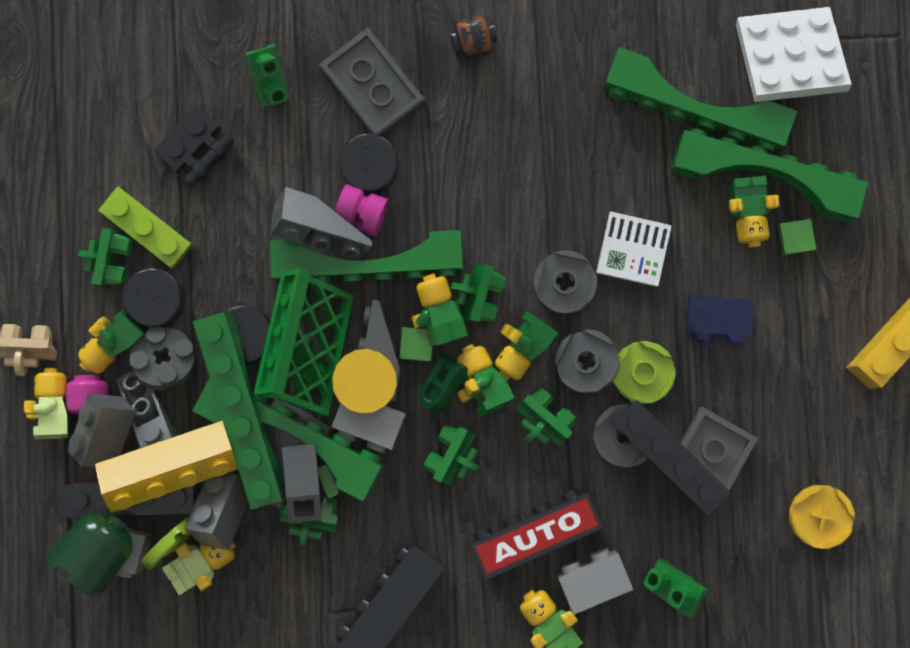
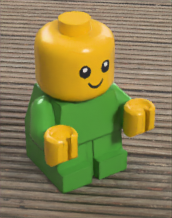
M530 590L523 596L524 601L520 605V611L530 625L536 626L532 631L533 637L530 640L534 648H542L544 646L546 648H577L583 644L578 634L572 628V625L578 620L571 611H556L555 603L544 590L537 592Z

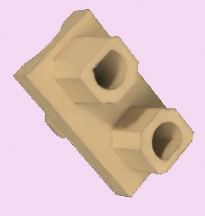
M3 324L0 331V358H4L5 366L14 367V372L17 376H25L29 367L37 368L39 360L56 361L57 351L52 345V331L48 326H33L31 338L26 339L22 338L23 330L20 326Z

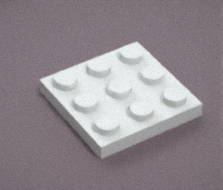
M830 7L737 18L736 28L754 102L849 91L851 80Z

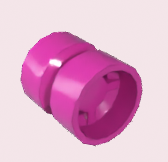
M346 184L337 202L335 212L351 225L357 226L361 233L375 238L382 225L389 199L373 193L367 197L363 190Z

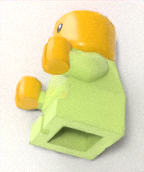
M45 368L44 373H39L34 377V396L39 399V404H36L35 401H24V412L27 419H38V426H33V436L35 439L68 438V417L63 399L66 397L67 376L57 372L56 368Z
M232 541L230 549L225 550L201 544L199 548L197 545H188L184 542L174 549L179 557L162 569L168 579L171 580L173 587L179 595L196 584L202 592L212 585L213 570L222 568L234 559L235 552L233 548L236 545Z

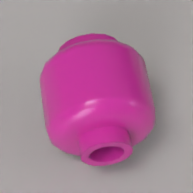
M75 375L74 381L66 384V410L71 414H77V420H79V411L85 403L87 394L108 395V384L100 380V375Z

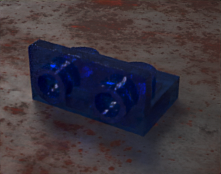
M688 296L686 334H695L694 340L714 341V336L726 337L727 343L744 344L745 338L755 337V330H751L753 300Z

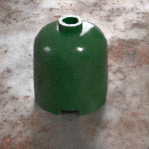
M97 512L85 514L48 553L46 561L53 570L60 566L69 574L66 581L88 596L92 597L95 594L97 597H100L133 552L131 535L125 530L128 523L115 513H112L110 517Z

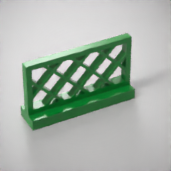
M301 267L283 271L253 395L262 398H273L320 416H328L334 392L332 377L335 367L341 359L354 295L311 277V272ZM308 285L314 288L319 299L311 305L306 297ZM333 297L342 300L340 313L337 315L334 314L328 301ZM319 305L322 306L328 319L320 325L313 313V309ZM306 315L312 330L303 335L299 323L301 316ZM329 325H331L335 334L334 341L330 345H328L322 332ZM315 335L321 348L314 355H312L306 343V340ZM299 345L305 361L296 366L292 354L294 347ZM324 355L328 363L327 373L321 375L315 360ZM308 365L314 381L305 386L299 371ZM290 376H292L298 392L293 395L284 393L286 380ZM318 386L322 395L320 406L313 403L308 392Z

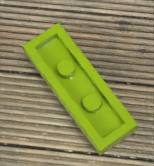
M117 186L98 210L172 269H175L193 246V244L119 186Z

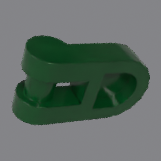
M449 354L442 355L437 360L420 391L419 400L422 407L435 413L444 410L459 384H463L469 378L467 375L468 368L461 363H457L456 359Z

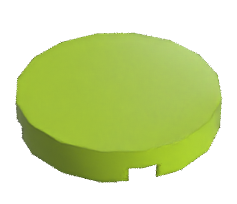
M641 341L632 343L619 352L620 368L613 383L623 397L629 401L637 400L640 404L654 403L667 395L673 387L676 376L674 363L668 351L659 344Z
M189 517L172 529L142 558L141 563L147 570L151 571L161 564L162 557L165 558L171 552L173 553L176 547L184 543L191 536L184 529Z

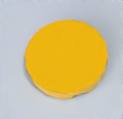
M370 349L354 350L345 355L336 365L332 377L333 391L339 402L347 409L361 414L376 412L384 408L394 397L397 387L396 371L391 361L380 352Z
M813 485L803 489L794 498L789 509V522L793 533L803 543L814 548L830 549L841 545L852 532L855 511L851 501L842 491L827 485Z

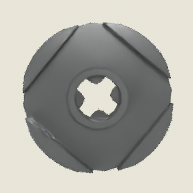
M561 250L547 256L538 265L534 274L533 287L537 300L548 310L558 314H570L581 310L592 300L597 288V276L583 255L574 251ZM564 274H568L569 280L574 282L573 287H568L566 291L560 290V285L556 284V279L562 278Z
M161 326L150 327L132 345L129 362L137 380L141 384L154 390H166L165 387H172L174 385L177 387L191 376L195 367L194 348L188 337L179 330ZM168 353V357L171 359L169 362L163 361L160 365L156 364L157 358L155 356L157 354Z
M582 330L583 332L569 335L559 345L555 356L557 372L562 382L573 391L582 394H598L609 387L617 377L620 368V356L611 339L605 334L596 330ZM589 354H593L595 366L583 370V364L579 361L582 356L587 358Z
M628 404L611 406L603 411L597 418L592 433L595 448L599 455L608 463L621 467L637 466L646 461L630 443L626 441L619 443L617 440L619 433L610 424Z

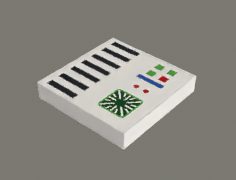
M610 211L596 274L658 287L672 225Z

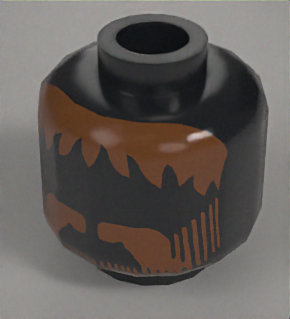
M481 15L457 21L454 25V30L450 31L455 55H461L466 61L489 55L492 52V43L497 42L494 24H487L485 18Z

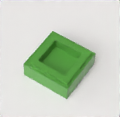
M811 219L777 225L783 256L816 250Z
M402 327L400 359L431 362L432 346H430L427 330Z
M326 464L317 468L318 476L328 499L342 493V490L334 487L337 479L329 466Z

